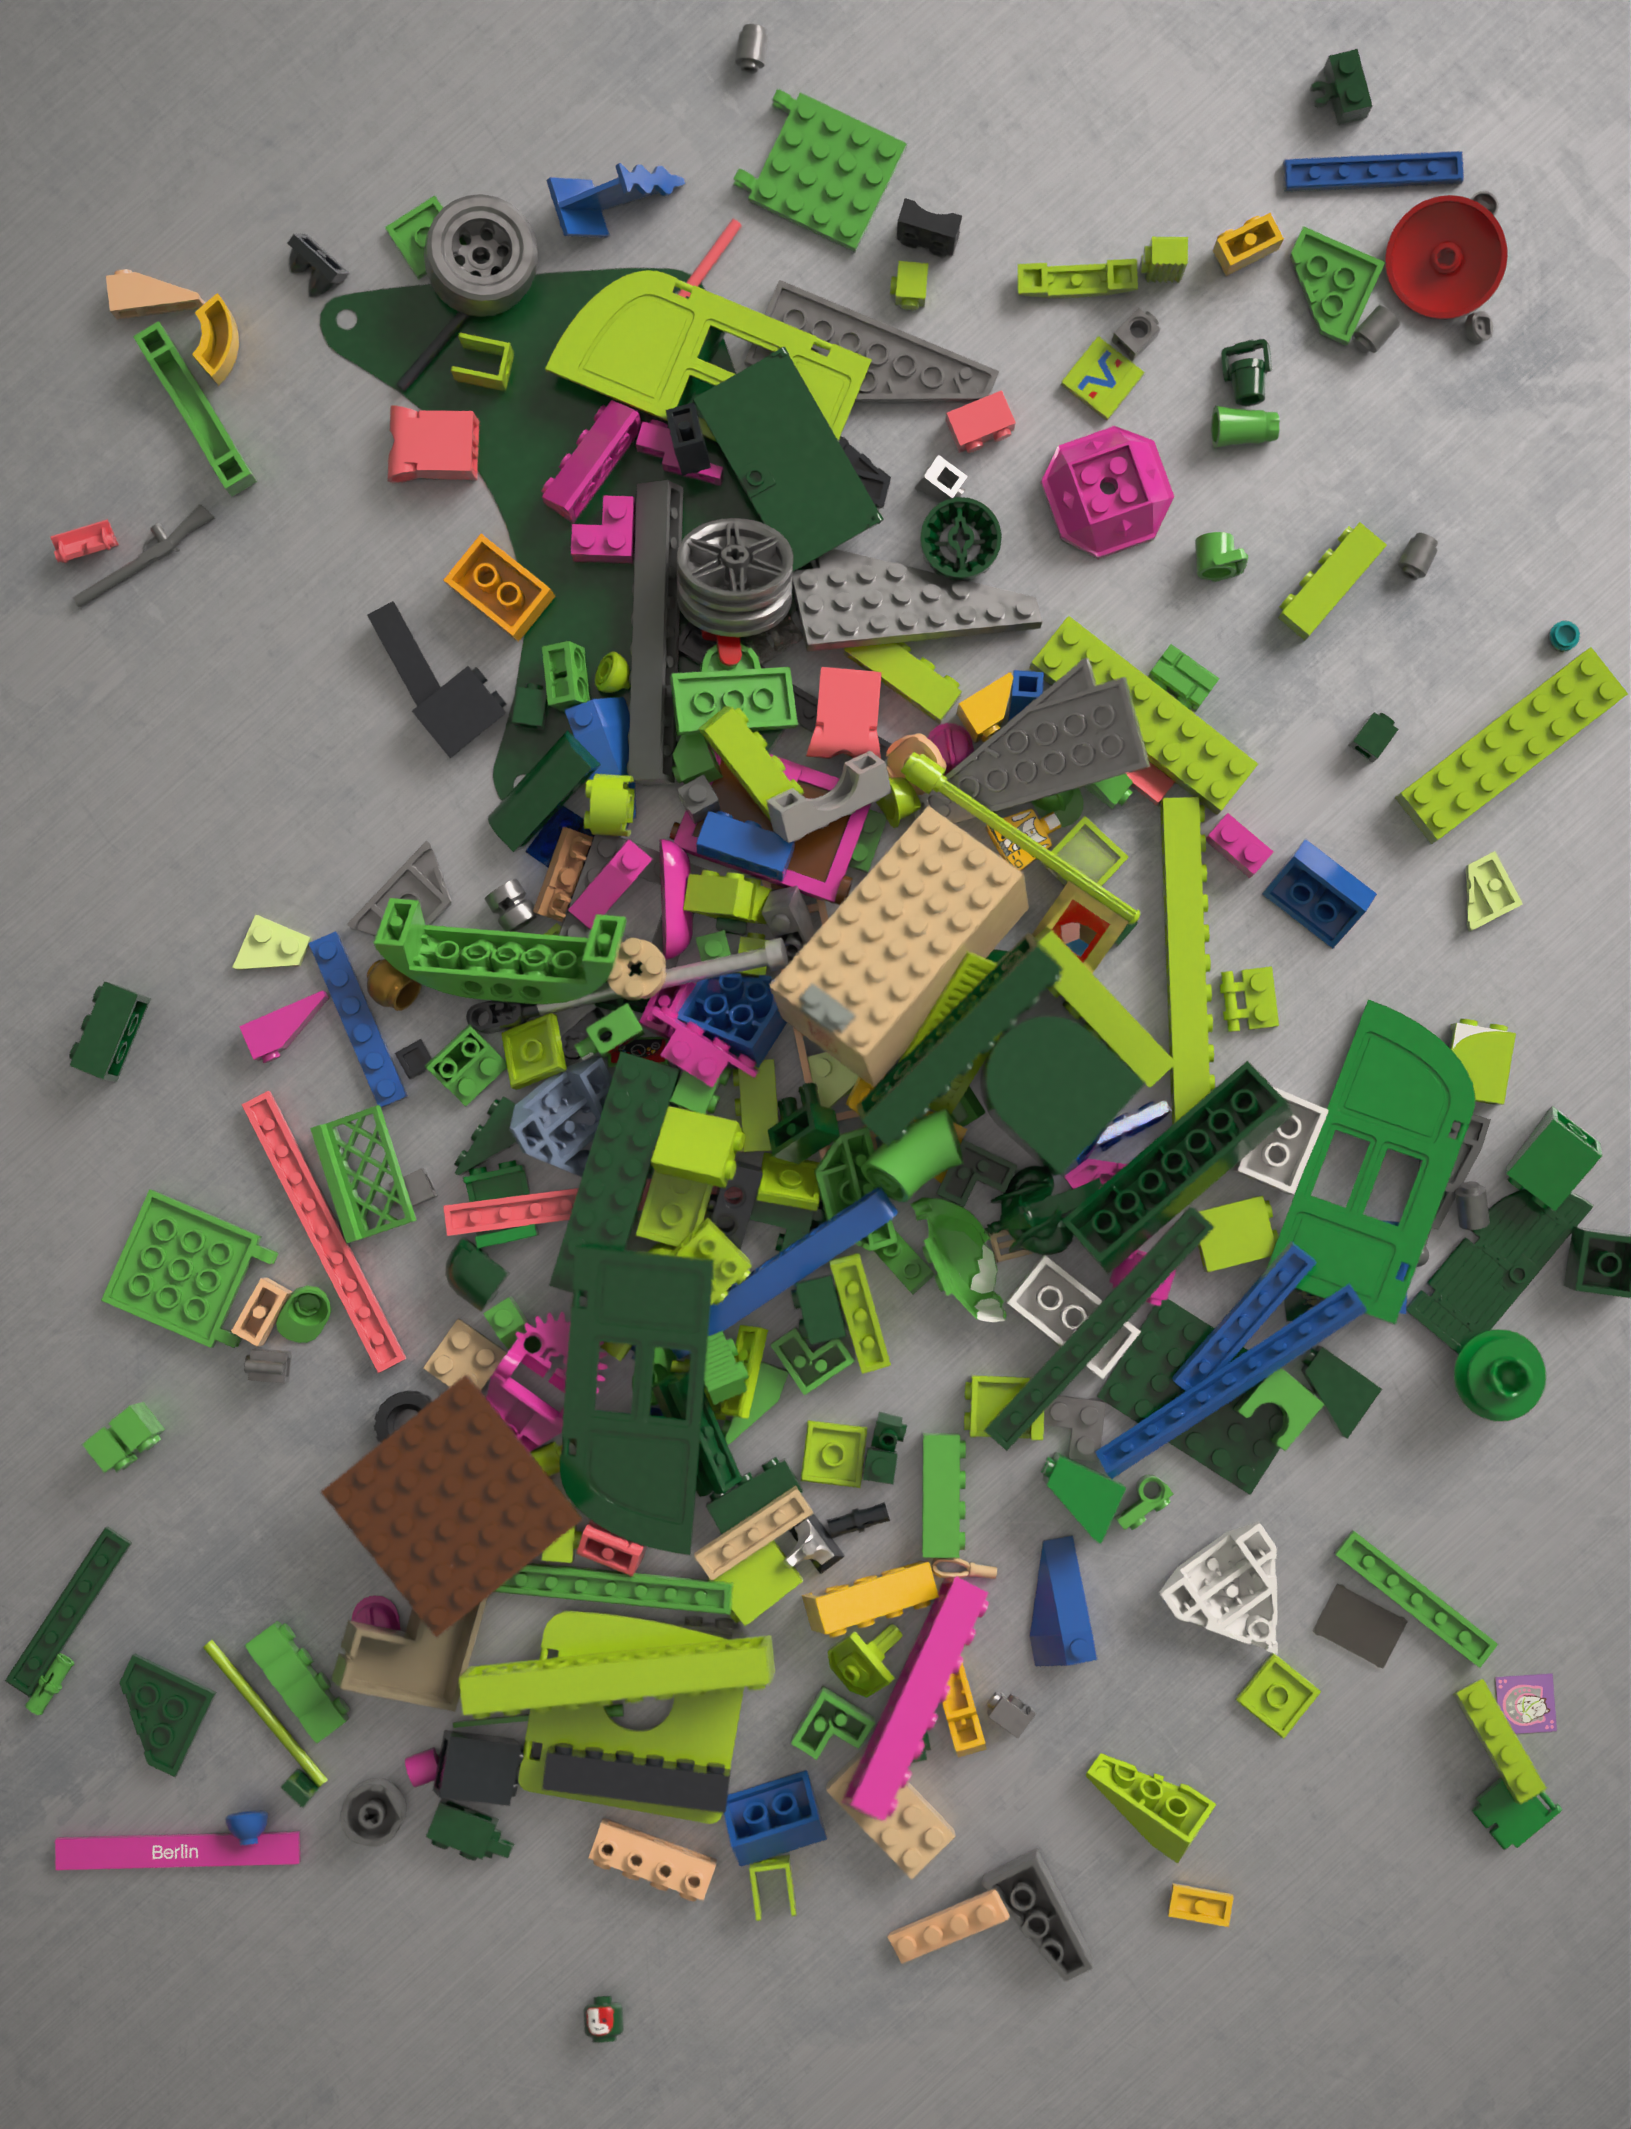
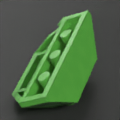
M867 1126L840 1134L841 1137L833 1142L814 1170L826 1220H829L876 1189L867 1181L861 1170L862 1165L874 1152L871 1135ZM892 1219L855 1244L868 1251H872L897 1243Z

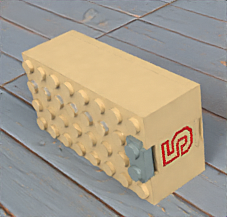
M928 806L770 985L781 1018L872 1087H875L907 1050L967 951L986 959L1029 909L1024 874Z

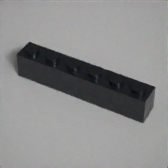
M556 1743L555 1747L550 1746L546 1754L542 1790L721 1813L726 1812L731 1769H725V1765L721 1763L710 1762L707 1763V1766L694 1765L695 1761L690 1759H677L676 1762L664 1761V1757L659 1755H646V1758L634 1757V1753L628 1751H616V1754L603 1753L604 1750L598 1747H586L585 1750L573 1749V1745L567 1743Z

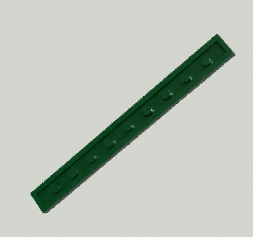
M1191 1205L985 1427L984 1431L1007 1451L1211 1232L1214 1225Z

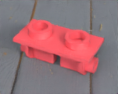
M108 519L50 536L56 549L54 554L57 562L64 563L105 549L111 550L112 547L119 545Z

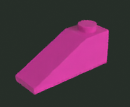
M630 839L625 841L568 911L591 930L595 916L605 915L649 864L652 858Z
M322 990L239 1026L253 1060H263V1063H268L281 1057L279 1052L289 1047L330 998L328 993Z

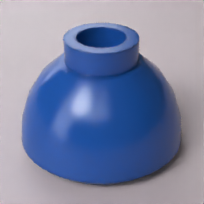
M265 1810L229 1814L225 1821L230 1833L239 1839L240 1845H251L258 1843V1837L264 1832L268 1822V1813Z

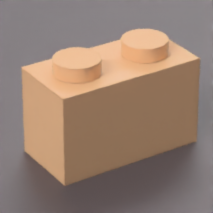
M261 1278L231 1332L257 1347L264 1345L292 1291L269 1278Z

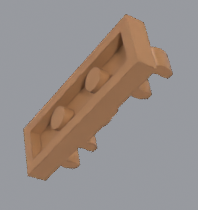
M563 826L533 912L560 922L563 921L593 837Z

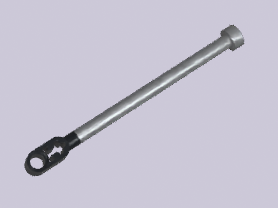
M782 938L765 941V948L665 969L667 973L666 980L661 989L764 966H770L772 971L786 968L788 966V959ZM606 982L593 993L565 1003L529 1004L491 1000L474 1004L467 1011L466 1021L474 1030L484 1034H491L522 1025L531 1017L623 997L619 996ZM512 1007H514V1008L517 1009L516 1012L512 1013V1018H511V1017H508V1016H506V1015H500V1014L498 1013V1012H500V1013H502V1014L510 1013V1012H512ZM487 1011L489 1015L488 1022L480 1026L478 1022L479 1016Z

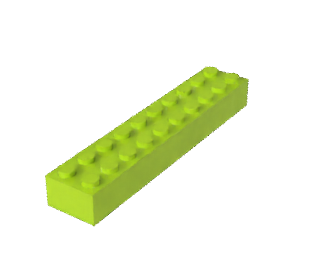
M769 1635L470 1666L459 1677L463 1715L472 1714L473 1719L490 1717L491 1712L503 1711L504 1716L520 1714L521 1709L533 1708V1712L539 1713L552 1710L551 1706L563 1705L564 1709H576L582 1707V1703L594 1702V1706H606L613 1704V1700L625 1699V1703H636L643 1701V1697L655 1696L656 1700H666L673 1698L675 1693L686 1692L687 1697L704 1695V1690L716 1689L718 1694L731 1693L735 1691V1687L747 1686V1689L750 1691L766 1688V1684L771 1683L775 1674L772 1638Z

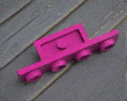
M663 1005L662 1008L655 1006L652 1009L651 1014L676 1029L662 1051L661 1056L710 1087L714 1086L728 1062L754 1078L758 1074L759 1070L755 1068L756 1062L742 1053L737 1057L729 1052L731 1046L716 1037L713 1041L702 1035L705 1030L695 1023L689 1021L686 1025L677 1019L679 1014L671 1008Z

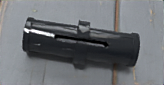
M885 1502L861 1510L858 1508L852 1509V1513L828 1519L827 1523L833 1539L850 1532H864V1528L889 1522L890 1518Z

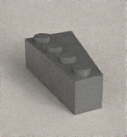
M1038 1848L983 1875L981 1885L987 1891L996 1888L1007 1912L1019 1925V1929L1038 1947L1039 1952L1065 1982L1093 1969L1094 1957Z

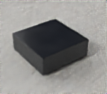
M422 1039L395 1053L409 1080L427 1071L428 1069L425 1065L432 1059Z

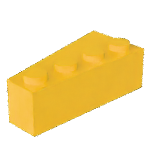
M917 1561L883 1571L881 1573L882 1576L878 1578L877 1575L859 1578L853 1582L854 1586L851 1587L848 1584L828 1587L825 1591L826 1595L815 1596L812 1592L801 1595L811 1630L825 1635L828 1634L829 1638L847 1633L846 1628L856 1624L857 1628L875 1624L874 1618L885 1615L886 1619L902 1615V1609L911 1606L914 1607V1610L930 1606V1600L938 1598L939 1595L929 1562Z

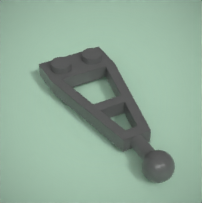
M1473 1114L1463 1140L1464 1144L1471 1146L1452 1183L1448 1182L1446 1194L1439 1205L1431 1228L1439 1230L1456 1198V1189L1464 1183L1483 1147L1491 1119ZM1453 1123L1448 1137L1456 1139L1461 1126L1460 1123ZM1419 1160L1418 1172L1422 1164L1421 1160ZM1427 1241L1417 1267L1425 1265L1429 1259V1251L1426 1247Z

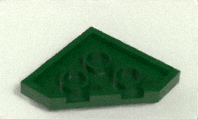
M135 1653L132 1655L119 1684L130 1707V1715L137 1735L140 1736L147 1764L176 1777L217 1692Z

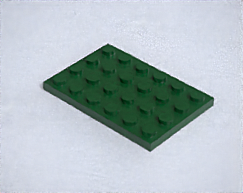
M1169 1299L1162 1300L1161 1306L1154 1305L1138 1329L1141 1332L1121 1356L1096 1396L1137 1423L1141 1422L1186 1392L1173 1381L1172 1377L1215 1328ZM1242 1347L1230 1362H1232L1248 1350ZM1305 1387V1388H1306L1308 1391H1310L1313 1395L1315 1394V1392H1313L1312 1390H1310V1389H1308L1307 1387ZM1248 1389L1168 1443L1251 1495L1280 1450L1272 1442V1439L1280 1431L1284 1417L1279 1406L1271 1402L1258 1406L1252 1416L1248 1418L1237 1413L1234 1408L1250 1390Z

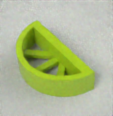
M859 1253L829 1261L861 1373L864 1374L891 1366Z

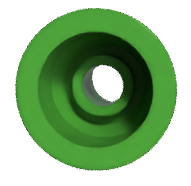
M1215 406L1211 419L1213 447L1219 448L1229 445L1276 441L1280 431L1279 414L1277 412H1265L1264 410H1244Z

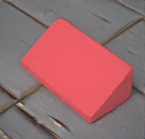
M1149 762L1150 767L1127 773V775L1133 781L1131 786L1157 806L1175 781Z

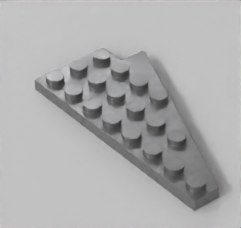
M779 280L764 314L812 334L826 342L836 344L872 359L855 402H974L991 394L999 375L998 370ZM752 344L746 356L745 365L751 366L773 352ZM813 345L811 349L828 357L830 352L816 345Z
M833 549L815 559L816 569L796 570L792 575V590L806 652L1040 629L1042 625L1036 597L966 580L954 581L943 575L904 566L901 563L887 562L842 550Z
M1090 659L1081 660L945 776L947 781L994 813L1150 767L1126 677L1096 685ZM932 791L929 795L924 793L919 798L921 802L920 809L914 812L916 820L929 806L953 824L977 818L942 793H936L935 791Z

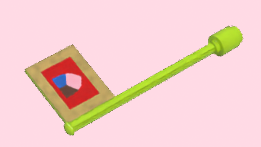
M913 752L901 770V773L906 775V780L928 795L932 791L942 793L1069 880L1032 935L1036 937L1047 926L1093 974L1127 924L1132 925L1138 921L1140 910H1135L948 782L947 777L943 775L946 769L924 754L918 755Z

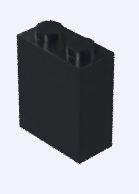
M469 666L465 667L412 710L413 714L449 758L453 757L506 714L503 707L507 703L496 690L490 693L484 685L488 680L477 666L473 670Z
M444 1730L433 1791L439 1798L510 1806L511 1797L516 1796L518 1780L515 1777L517 1767L521 1766L524 1757L522 1745L513 1738Z

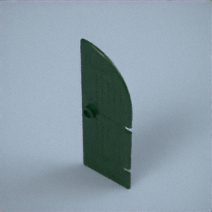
M1526 1189L1502 1198L1488 1210L1489 1225L1482 1229L1471 1230L1478 1237V1240L1473 1244L1465 1237L1429 1279L1427 1284L1435 1290L1432 1295L1428 1296L1424 1291L1420 1290L1406 1307V1311L1455 1353L1459 1354L1462 1347L1471 1338L1482 1332L1489 1331L1495 1326L1570 1236L1573 1226L1577 1227L1594 1207L1592 1203L1571 1192L1556 1211L1550 1207L1544 1209L1531 1198L1533 1194Z

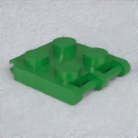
M1499 1778L1475 1798L1479 1804L1471 1811L1486 1829L1496 1823V1826L1489 1833L1501 1848L1506 1850L1512 1844L1516 1848L1521 1846L1562 1811V1808L1559 1804H1554L1544 1791L1539 1793V1795L1550 1807L1549 1810L1542 1804L1537 1795L1522 1804H1516L1503 1780Z

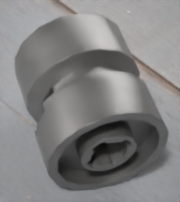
M513 879L501 885L484 898L494 914L500 915L498 922L503 930L507 932H516L539 916V914L533 912L534 905L531 900L524 899L526 892L518 879ZM512 901L514 905L509 908L508 903Z

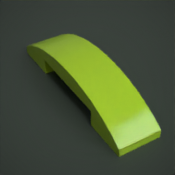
M1137 259L1107 260L1106 264L1047 266V263L1017 264L1018 295L1080 298L1138 290Z

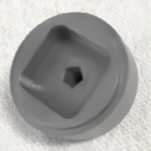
M1484 311L1472 313L1465 320V332L1472 342L1480 343L1487 341L1493 334L1492 319Z

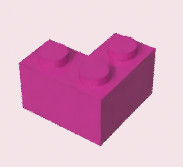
M603 495L602 525L572 524L571 556L573 561L633 563L636 508L633 496Z

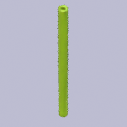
M213 1640L209 1641L203 1649L319 1788L328 1780L216 1643Z

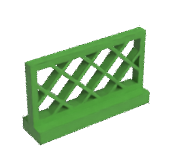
M380 1105L310 1128L346 1244L417 1221ZM373 1114L376 1123L373 1134L361 1128L366 1116ZM344 1124L353 1129L348 1143L340 1139L338 1126ZM358 1134L370 1139L365 1153L353 1147ZM376 1143L382 1146L385 1151L382 1163L371 1157ZM351 1152L362 1158L357 1172L349 1167L347 1161ZM368 1162L379 1168L374 1182L363 1176ZM385 1172L393 1177L395 1183L391 1192L380 1186ZM360 1181L371 1187L366 1200L359 1197L357 1192ZM377 1191L388 1197L383 1210L372 1205ZM394 1201L402 1205L405 1218L398 1220L389 1215ZM369 1210L380 1216L376 1228L370 1230L366 1221Z

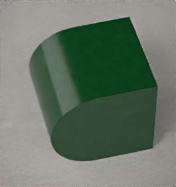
M1055 1016L1032 1018L1011 1028L993 1046L983 1063L980 1077L982 1100L990 1117L1042 1167H1045L1052 1176L1062 1175L1146 1084L1086 1028L1069 1019Z

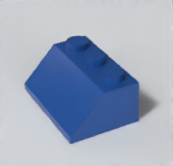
M1305 839L1269 883L1262 895L1333 949L1364 915L1377 893Z
M807 1770L728 1795L724 1817L731 1847L740 1867L827 1840L822 1816Z

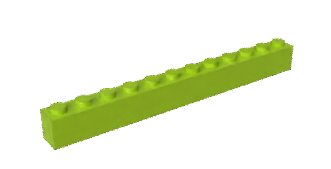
M1199 797L1163 798L1160 801L1169 1056L1176 1062L1170 1069L1172 1125L1215 1089V1076L1210 1074L1209 1062H1214L1213 1044H1208V1032H1213L1212 1014H1207V1002L1212 1001L1211 984H1206V972L1211 970L1210 954H1205V942H1209L1210 938L1209 925L1204 924V912H1208V895L1203 894L1202 882H1207V865L1202 864L1201 853L1206 852L1205 834H1200V823L1205 822L1204 805H1199Z

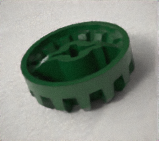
M966 497L945 500L936 505L923 522L920 536L923 558L938 575H943L954 581L973 580L976 576L982 573L985 574L997 559L1002 541L1001 528L994 513L983 503ZM954 524V527L948 533L947 541H939L942 532L948 526ZM967 525H970L977 531L980 540H974V532ZM959 528L961 529L963 540H966L962 553L960 552L958 541H955ZM973 545H981L976 557L966 562L967 554L970 553ZM940 547H947L949 552L955 556L956 563L945 558Z

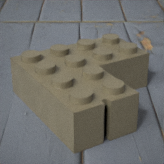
M487 1598L437 1638L413 1608L406 1632L348 1620L341 1643V1648L345 1651V1654H338L331 1680L343 1690L455 1712L461 1694L459 1677L468 1669Z

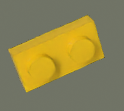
M1172 1883L1167 1914L1169 1917L1229 1927L1234 1896L1229 1893Z

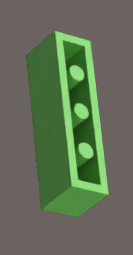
M923 1433V1558H959V1550H965V1532H960V1520H965L966 1509L965 1501H960V1489H965L966 1473L965 1471H960V1459L966 1458V1441L960 1440L959 1433Z

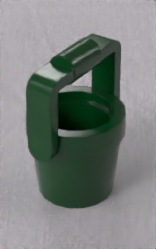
M1251 339L1224 348L1221 352L1223 378L1225 382L1231 380L1236 404L1240 406H1254L1262 403L1265 400L1267 372L1272 371L1271 351L1268 342L1265 339ZM1263 348L1264 361L1257 358H1246L1229 365V356L1241 355Z

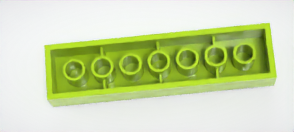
M1068 615L1031 662L1029 669L1033 672H1044L1043 680L1052 686L1081 660L1088 658L1090 659L1096 685L1126 677L1149 762L1175 781L1177 785L1191 796L1199 797L1200 803L1218 815L1257 767L1258 763Z
M1590 647L1394 798L1429 843L1433 844L1627 696L1628 693L1594 649Z

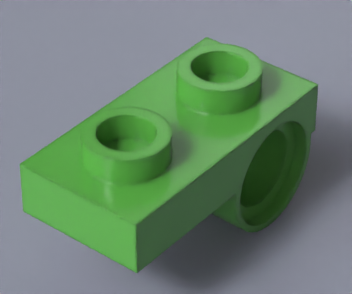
M895 1230L897 1243L873 1251L912 1294H915L935 1274Z
M1150 1474L1142 1476L1136 1484V1492L1140 1499L1115 1516L1124 1530L1128 1527L1131 1530L1137 1528L1146 1521L1144 1516L1153 1509L1158 1512L1170 1504L1169 1497L1174 1494L1168 1485L1157 1476ZM1151 1481L1157 1482L1159 1486L1158 1493L1154 1497H1146L1143 1493L1145 1484Z

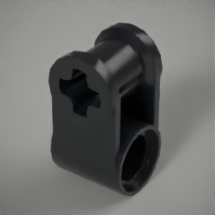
M599 1007L586 1014L575 1026L561 1036L564 1056L567 1059L577 1060L581 1058L578 1052L575 1053L572 1049L569 1051L565 1050L568 1047L567 1040L571 1038L573 1041L578 1039L582 1041L589 1037L586 1028L606 1017ZM609 1031L602 1033L600 1041H606L612 1036V1033Z

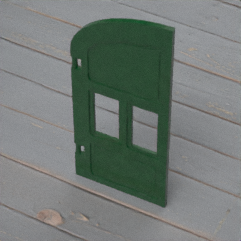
M577 1245L575 1247L573 1296L560 1455V1478L563 1488L573 1504L585 1516L609 1532L650 1548L690 1555L715 1260ZM581 1290L588 1291L587 1307L579 1306ZM600 1341L636 1345L631 1414L595 1410ZM655 1347L691 1351L686 1420L650 1416ZM570 1439H577L576 1455L569 1454Z

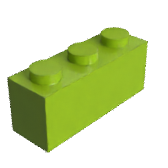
M774 1059L763 1060L759 1068L755 1067L759 1070L755 1078L739 1068H733L734 1087H740V1098L735 1099V1115L742 1118L741 1129L745 1134L744 1153L772 1151L767 1130L779 1123Z

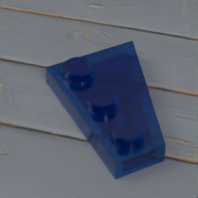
M1166 1100L1156 1105L1151 1101L1138 1109V1113L1132 1116L1129 1113H1125L1112 1121L1113 1124L1105 1127L1076 1159L1078 1165L1088 1159L1094 1150L1100 1148L1102 1152H1105L1112 1148L1113 1145L1123 1139L1122 1135L1125 1134L1126 1138H1131L1163 1121L1171 1111Z

